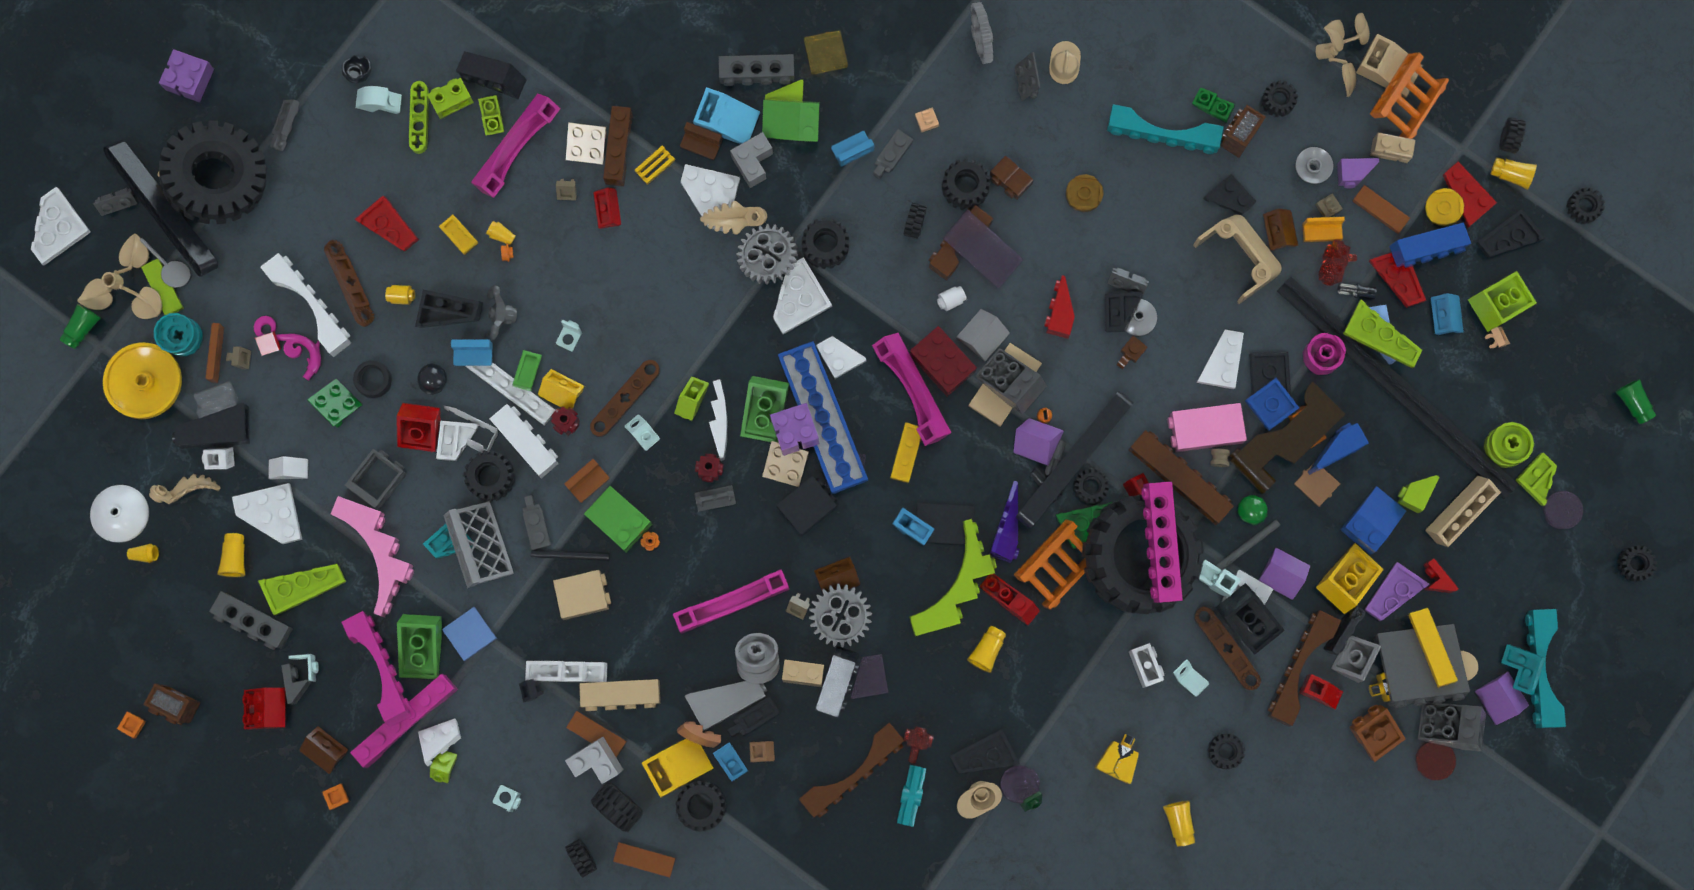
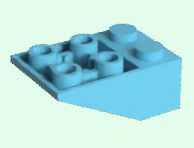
M706 87L693 123L721 134L724 139L742 144L750 140L760 111L724 93Z

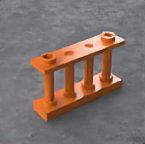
M1419 52L1406 56L1370 112V115L1375 119L1387 117L1402 131L1399 137L1413 139L1417 135V130L1440 94L1445 91L1449 81L1448 78L1435 80L1421 67V61L1424 56ZM1414 72L1431 86L1427 94H1424L1411 82ZM1405 87L1421 100L1417 109L1401 96V92ZM1395 102L1412 116L1407 125L1392 112L1391 108Z
M1067 519L1014 574L1019 581H1030L1046 598L1042 605L1048 609L1056 607L1060 603V599L1085 573V558L1077 565L1061 548V544L1066 539H1069L1082 553L1083 542L1074 534V530L1078 526L1073 521ZM1053 553H1056L1072 570L1065 579L1048 562V558ZM1039 567H1043L1059 584L1052 593L1035 576V572Z

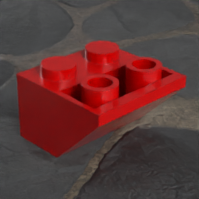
M285 688L244 690L242 698L244 704V715L242 717L244 729L285 727Z

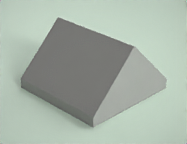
M980 309L956 338L986 362L1010 332L996 316Z
M1350 636L1345 643L1344 650L1337 655L1331 669L1357 683L1363 682L1381 646L1355 636Z

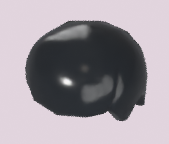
M354 55L342 64V75L351 83L364 82L370 76L371 62L366 56L360 58Z
M437 364L424 365L417 376L419 388L425 394L434 395L440 393L447 382L446 372Z

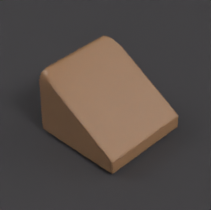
M773 741L750 742V762L774 761Z

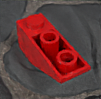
M1062 275L1060 281L1056 280L1054 291L1057 292L1056 298L1051 299L1049 309H1052L1051 316H1047L1044 327H1048L1046 333L1068 339L1075 315L1066 278Z
M994 573L988 575L979 586L1026 625H1029L1040 612L1033 601Z

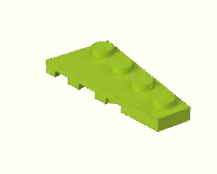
M1360 300L1343 334L1410 368H1414L1422 349L1404 334H1400L1394 329L1393 325L1387 323L1375 310H1371L1365 305L1366 303L1363 300Z
M334 564L304 572L258 580L273 615L277 616L345 583L346 580L339 565Z

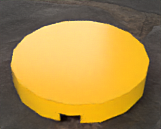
M1443 188L1436 190L1426 201V215L1432 223L1438 226L1453 225L1463 214V199L1452 189Z

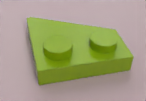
M1544 452L1540 453L1517 477L1516 481L1541 506H1544L1547 503V493L1551 489L1552 477L1555 475L1557 465Z

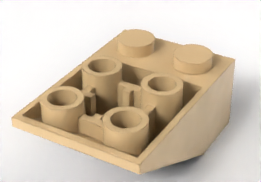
M1377 34L1356 73L1387 88L1408 53L1395 42ZM1416 72L1411 77L1412 83L1415 82L1418 76ZM1405 87L1401 92V96L1406 98L1410 90Z

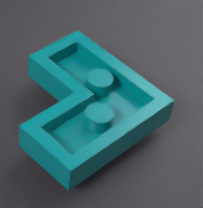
M1507 645L1501 663L1518 669L1513 688L1534 695L1545 657L1513 645Z

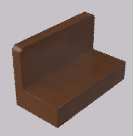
M686 122L684 127L685 134L680 147L715 160L723 141L722 135Z
M1278 208L1263 214L1270 250L1275 251L1287 246H1298L1291 210Z
M850 557L814 570L821 590L825 589L827 592L830 591V585L834 590L837 584L840 585L841 589L847 584L848 590L860 585L856 569Z
M318 726L305 737L300 748V752L328 774L333 771L336 763L348 751L347 748Z

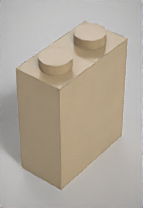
M600 570L553 580L563 620L609 609L608 604H611L609 592L605 593L604 588L607 585L606 576L601 574Z
M785 660L782 681L822 687L824 665Z

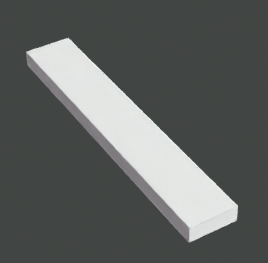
M494 363L491 366H465L544 426L550 420L555 409L531 391L513 387L514 378Z

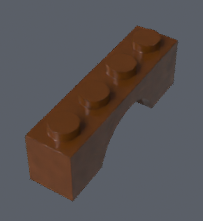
M612 106L603 176L606 185L624 186L627 143L631 133L633 116L629 107Z
M976 205L973 209L969 208L963 215L965 219L962 223H957L951 231L953 232L951 237H946L940 245L942 247L938 253L935 251L929 258V268L946 281L959 265L955 255L957 243L969 236L981 238L993 222V218Z

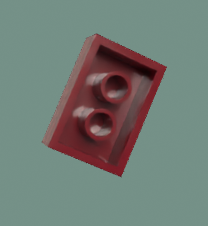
M939 326L914 346L909 353L911 358L947 397L970 378L977 369Z

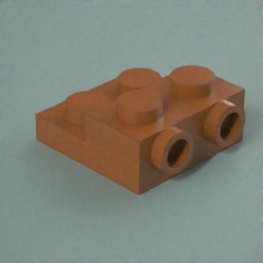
M1382 705L1371 706L1368 709V714L1364 717L1359 716L1352 721L1353 725L1349 727L1357 741L1362 744L1374 762L1405 740L1390 712Z

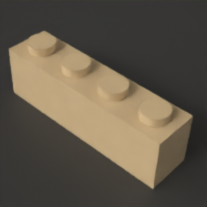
M1477 476L1425 531L1437 544L1449 547L1501 492L1490 479Z
M658 679L580 683V707L585 708L586 711H597V707H605V710H617V706H625V709H636V705H644V708H656V704H661L660 680Z

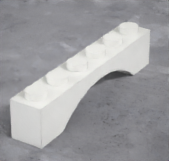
M279 253L263 264L261 269L276 286L293 290L307 300L316 317L318 340L329 354L335 357L351 344L348 339L350 334L344 327L341 329L338 327V319L333 313L328 314L326 312V304L321 299L317 300L314 297L316 292L309 284L306 286L302 282L305 278L298 270L294 272L291 268L293 263L287 256L282 257Z

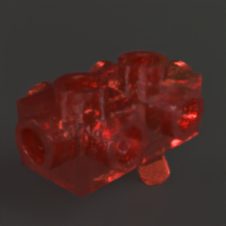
M1333 240L1332 244L1328 245L1324 251V261L1319 270V280L1324 285L1333 286L1342 282L1348 261H1357V255L1349 254L1351 247L1345 245L1343 241Z
M915 727L914 730L906 729L904 740L907 742L906 746L912 747L908 760L910 763H916L919 749L925 751L927 747H931L934 736L927 734V729Z

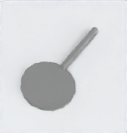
M143 238L140 239V242L164 264L161 278L165 284L177 288L188 283L190 270L187 265L178 261L167 263Z

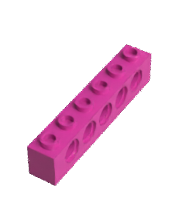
M1172 482L1143 484L1144 488H1142L1141 493L1143 500H1145L1143 515L1144 519L1147 520L1145 536L1149 542L1147 557L1150 559L1151 565L1148 570L1149 578L1152 579V587L1150 588L1151 598L1157 603L1183 601ZM1155 498H1159L1161 501L1159 508L1154 505ZM1158 517H1160L1163 521V524L1160 528L1156 525V519ZM1160 537L1164 539V546L1162 548L1158 545ZM1161 557L1166 559L1164 567H1161L1159 563ZM1164 576L1168 580V584L1166 587H1163L1161 584V580Z

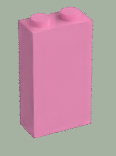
M1241 403L1174 411L1167 418L1168 427L1172 429L1173 434L1170 437L1172 448L1175 447V452L1243 444L1247 441Z

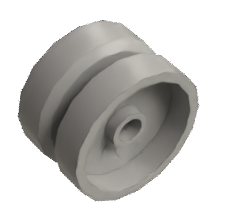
M753 633L744 636L737 643L735 656L737 670L742 679L749 683L760 684L772 680L777 675L780 669L778 645L772 637L767 634Z

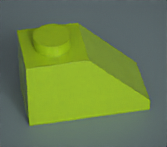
M691 376L679 396L674 414L693 420L699 410L709 383Z
M1435 475L1410 483L1405 487L1403 486L1398 493V497H1400L1398 503L1416 513L1422 512L1438 482L1439 476Z

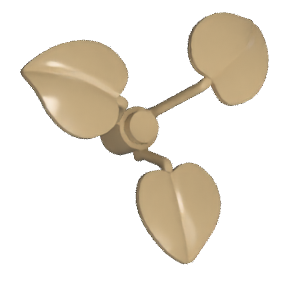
M1358 13L1355 18L1356 36L1343 40L1345 35L1343 24L1340 20H1334L1324 27L1332 43L1316 46V56L1319 60L1329 58V62L1335 61L1343 64L1342 75L1347 92L1346 97L1352 94L1356 86V71L1352 63L1334 57L1343 49L1344 43L1356 39L1360 40L1361 45L1368 42L1370 31L1363 13Z
M133 234L127 239L119 253L120 264L127 268L119 271L115 270L114 273L107 272L102 276V279L90 281L77 300L81 305L93 310L106 309L113 301L110 293L112 289H122L136 296L132 302V311L137 317L150 319L160 315L162 300L155 289L144 287L140 294L123 286V278L119 275L130 271L132 267L141 268L148 261L149 250L140 242L141 238L137 234Z

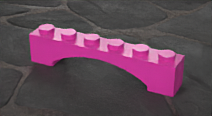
M537 93L471 183L483 194L494 198L505 184V176L517 154L539 129L553 120L560 108L549 97Z
M899 333L884 336L872 346L879 360L886 363L893 370L907 390L917 415L918 428L916 430L924 445L938 442L949 435L951 431Z
M781 569L732 592L673 613V616L682 634L789 590V586Z
M362 611L342 621L348 638L354 644L359 642L364 645L377 663L382 681L381 703L377 706L384 722L391 727L411 717L409 711L411 705L408 699H404L402 695L404 689L401 683L395 679L397 675L396 670L392 664L389 665L387 660L390 658L385 648L382 649L380 643L383 641L380 634L375 632L373 628L376 625L372 616H367Z
M439 675L409 701L411 717L391 727L384 723L350 753L363 768H368L407 730L438 705L445 702L458 689L446 675Z

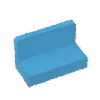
M862 131L833 145L831 149L842 167L874 151V143L871 139H868L865 131Z
M1447 293L1431 297L1435 334L1463 333L1459 296Z
M451 340V348L454 350L453 364L455 366L492 365L493 343L490 340Z

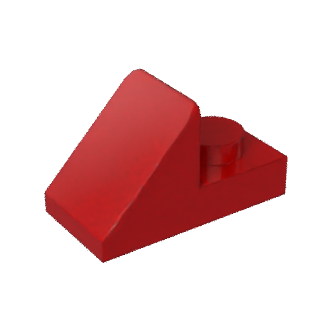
M1434 558L1423 565L1426 568V574L1430 578L1435 579L1424 590L1452 593L1459 589Z

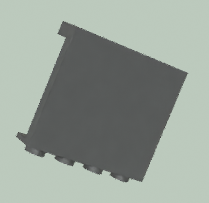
M1454 624L1436 626L1458 679L1455 683L1439 688L1436 685L1414 629L1378 633L1374 637V643L1381 646L1379 652L1390 697L1388 706L1403 708L1407 704L1412 703L1415 706H1420L1428 701L1442 703L1445 702V699L1452 698L1453 701L1465 699L1470 689Z

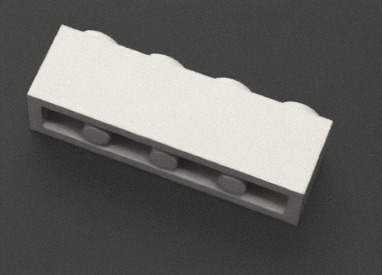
M506 404L489 419L542 479L559 464L555 460L558 456L551 448L547 450L543 446L546 442L539 434L535 436L531 432L534 428L527 420L522 422L519 418L521 413L514 406L510 408Z

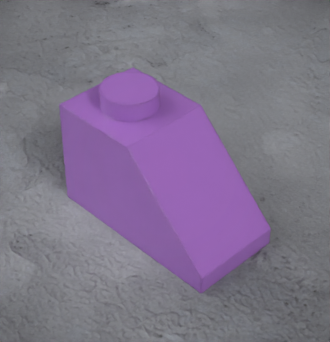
M1379 158L1341 159L1337 164L1338 186H1344V188L1356 187L1379 163Z

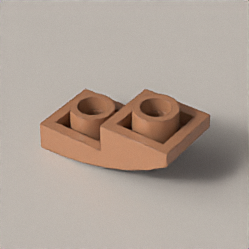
M685 722L677 729V733L702 746L714 748L721 743V735H715L712 731L703 732V725H696L695 722Z

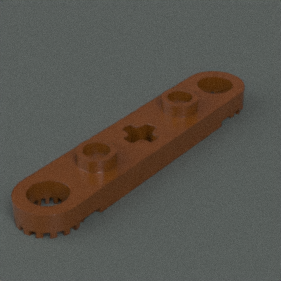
M330 240L324 246V252L355 321L360 326H369L374 321V313L372 314L373 311L369 307L370 304L348 255H346L344 247H342L343 245L337 242V240ZM331 246L336 248L338 253H334V251L331 250ZM361 313L366 315L367 320L361 317Z
M654 360L643 362L592 420L590 430L595 436L603 437L608 434L660 373V367ZM646 366H655V372L652 375L646 374ZM627 394H629L628 398L630 401L628 403L626 401L622 403L621 395L626 396ZM603 422L605 424L604 431H595L596 423Z
M1201 607L1197 609L1194 614L1195 622L1239 683L1246 690L1257 689L1261 684L1260 675L1210 608ZM1202 611L1209 614L1207 622H1202L1199 619ZM1224 644L1232 646L1230 649L1231 653L1223 652ZM1248 675L1255 677L1256 683L1254 686H1248L1245 679Z

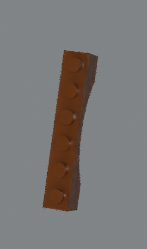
M1321 610L1311 614L1308 620L1310 624L1308 630H1304L1300 637L1302 643L1299 648L1296 647L1291 657L1294 660L1291 666L1288 665L1283 674L1286 677L1283 683H1279L1275 691L1277 697L1275 701L1272 700L1267 708V711H1269L1268 717L1288 727L1293 726L1301 709L1298 699V681L1302 667L1308 656L1318 646L1334 637L1341 620Z
M888 723L874 735L870 752L864 763L855 773L845 780L832 785L814 786L799 800L813 817H822L829 811L826 808L831 803L836 805L844 797L841 794L846 790L851 792L859 785L857 781L861 777L864 779L869 777L873 773L872 768L875 765H883L888 760L887 755L893 751L895 754L904 747L901 743L905 740Z

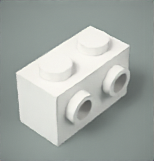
M1150 643L1129 651L1142 688L1164 680V671L1161 665H1158L1156 660L1157 653Z

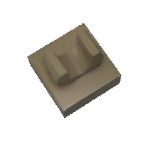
M564 179L556 181L557 200H576L577 192L574 179H571V181H564Z
M1333 193L1315 204L1323 217H1332L1343 209Z
M233 347V353H227L226 361H232L231 365L234 367L249 369L251 351L242 347Z
M798 593L796 596L791 597L786 612L803 620L809 608L810 599L807 598L806 601L799 599L800 594Z

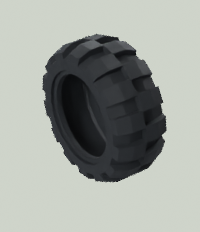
M1142 495L1113 501L1101 509V514L1097 518H1093L1086 530L1089 534L1087 541L1083 542L1082 557H1085L1086 560L1084 572L1088 582L1093 583L1096 588L1095 593L1104 602L1111 603L1116 609L1121 611L1149 614L1161 613L1173 608L1174 604L1178 601L1154 602V599L1151 598L1150 588L1145 590L1137 589L1129 585L1118 573L1114 562L1116 539L1120 532L1131 522L1138 519L1145 520L1143 515L1145 500H1143ZM1159 498L1154 500V505L1157 508L1161 505ZM1174 503L1182 599L1184 600L1192 592L1194 580L1200 577L1203 565L1199 564L1200 554L1204 553L1202 539H1198L1195 530H1197L1196 524L1190 515L1185 516L1181 512V507ZM1158 517L1156 519V525L1160 528L1163 524V521L1160 517ZM1165 576L1161 580L1163 587H1166L1168 584Z

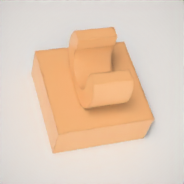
M933 107L915 113L921 133L939 127Z
M1502 327L1492 329L1493 334L1485 336V339L1492 337L1495 340L1494 344L1489 346L1490 348L1504 347L1510 344Z

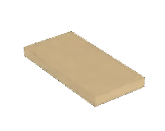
M1011 343L1005 349L1006 353L1037 372L1042 364ZM982 384L968 405L1000 427L1012 410L1011 406L984 384Z

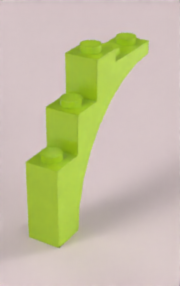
M972 519L963 521L965 554L962 567L955 582L936 604L921 613L909 617L915 636L960 624V619L963 617L960 607L956 608L955 604L977 599V594L980 591L977 582L974 583L973 579L995 573L994 569L997 568L994 557L991 558L990 554L982 556L981 552H984L983 544L977 540L976 534L979 531L976 522H972Z

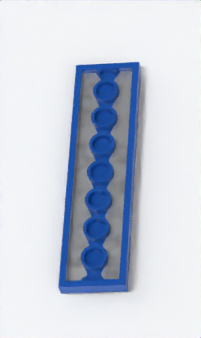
M812 341L778 354L797 406L804 403L808 405L820 443L813 447L831 493L834 494L868 481L814 342Z

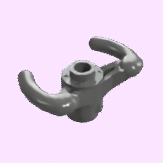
M498 285L491 286L487 293V297L489 299L494 297L495 304L489 308L488 317L494 324L491 326L490 333L485 334V338L490 341L496 339L502 324L511 325V323H515L517 318V309L504 304Z

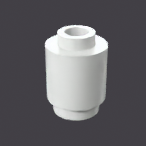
M961 286L957 288L952 287L938 294L937 303L941 309L948 311L963 304V301L966 300V295Z

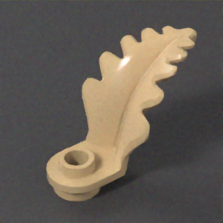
M733 201L731 208L726 203H723L722 210L714 206V212L708 209V214L704 212L703 216L700 217V221L704 223V226L708 225L709 229L715 226V231L717 232L722 227L723 233L727 234L732 228L733 233L736 235L745 226L763 225L767 220V213L761 207H743L737 201Z
M193 474L189 479L183 477L170 492L161 485H153L150 488L149 496L156 502L162 503L164 501L170 504L196 489L208 488L219 491L221 488L215 481L212 482L210 477L205 479V475H200L197 478L196 474Z

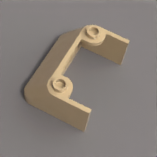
M1233 215L1221 220L1199 236L1194 243L1196 248L1216 233L1224 239L1233 236L1256 265L1251 272L1252 279L1256 285L1242 294L1237 301L1239 304L1275 279L1282 270L1279 261L1241 215Z

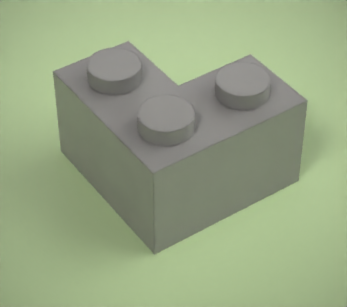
M762 132L730 150L731 158L750 188L766 179V173L759 162L773 155L772 146Z
M604 737L599 738L565 760L575 777L592 767L601 784L624 770Z

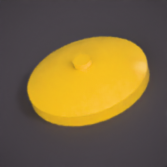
M134 343L122 348L109 360L103 375V390L108 402L118 412L135 419L153 418L164 413L176 401L182 385L181 370L176 359L169 352L162 350L158 345L152 343Z

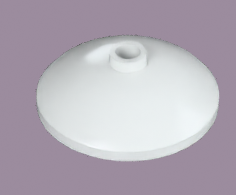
M127 485L108 487L98 494L93 501L90 511L91 524L96 533L108 541L117 543L130 541L137 537L147 525L149 519L148 503L145 497L133 487ZM114 509H118V513L116 515H113Z

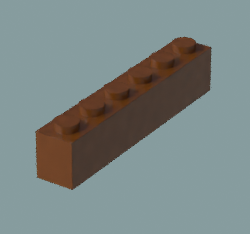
M1145 430L1128 449L1164 482H1172L1173 489L1215 526L1233 508L1230 498L1224 494H1219L1216 491L1215 485L1211 482H1205L1202 479V475L1195 469L1191 470L1187 466L1188 463L1182 457H1176L1168 445H1162L1153 432L1149 431L1148 433Z

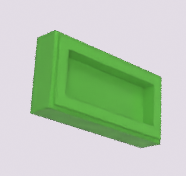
M523 350L512 384L513 387L527 391L532 390L542 355Z

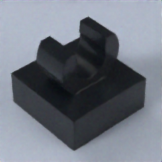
M534 679L519 683L523 703L532 701L544 694L543 691L537 692L535 687L540 685L541 681L534 682Z

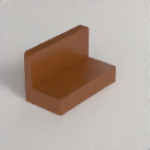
M592 459L565 482L564 485L582 503L610 478L599 464Z

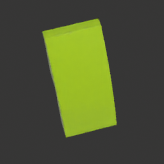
M497 95L478 99L486 136L504 132Z

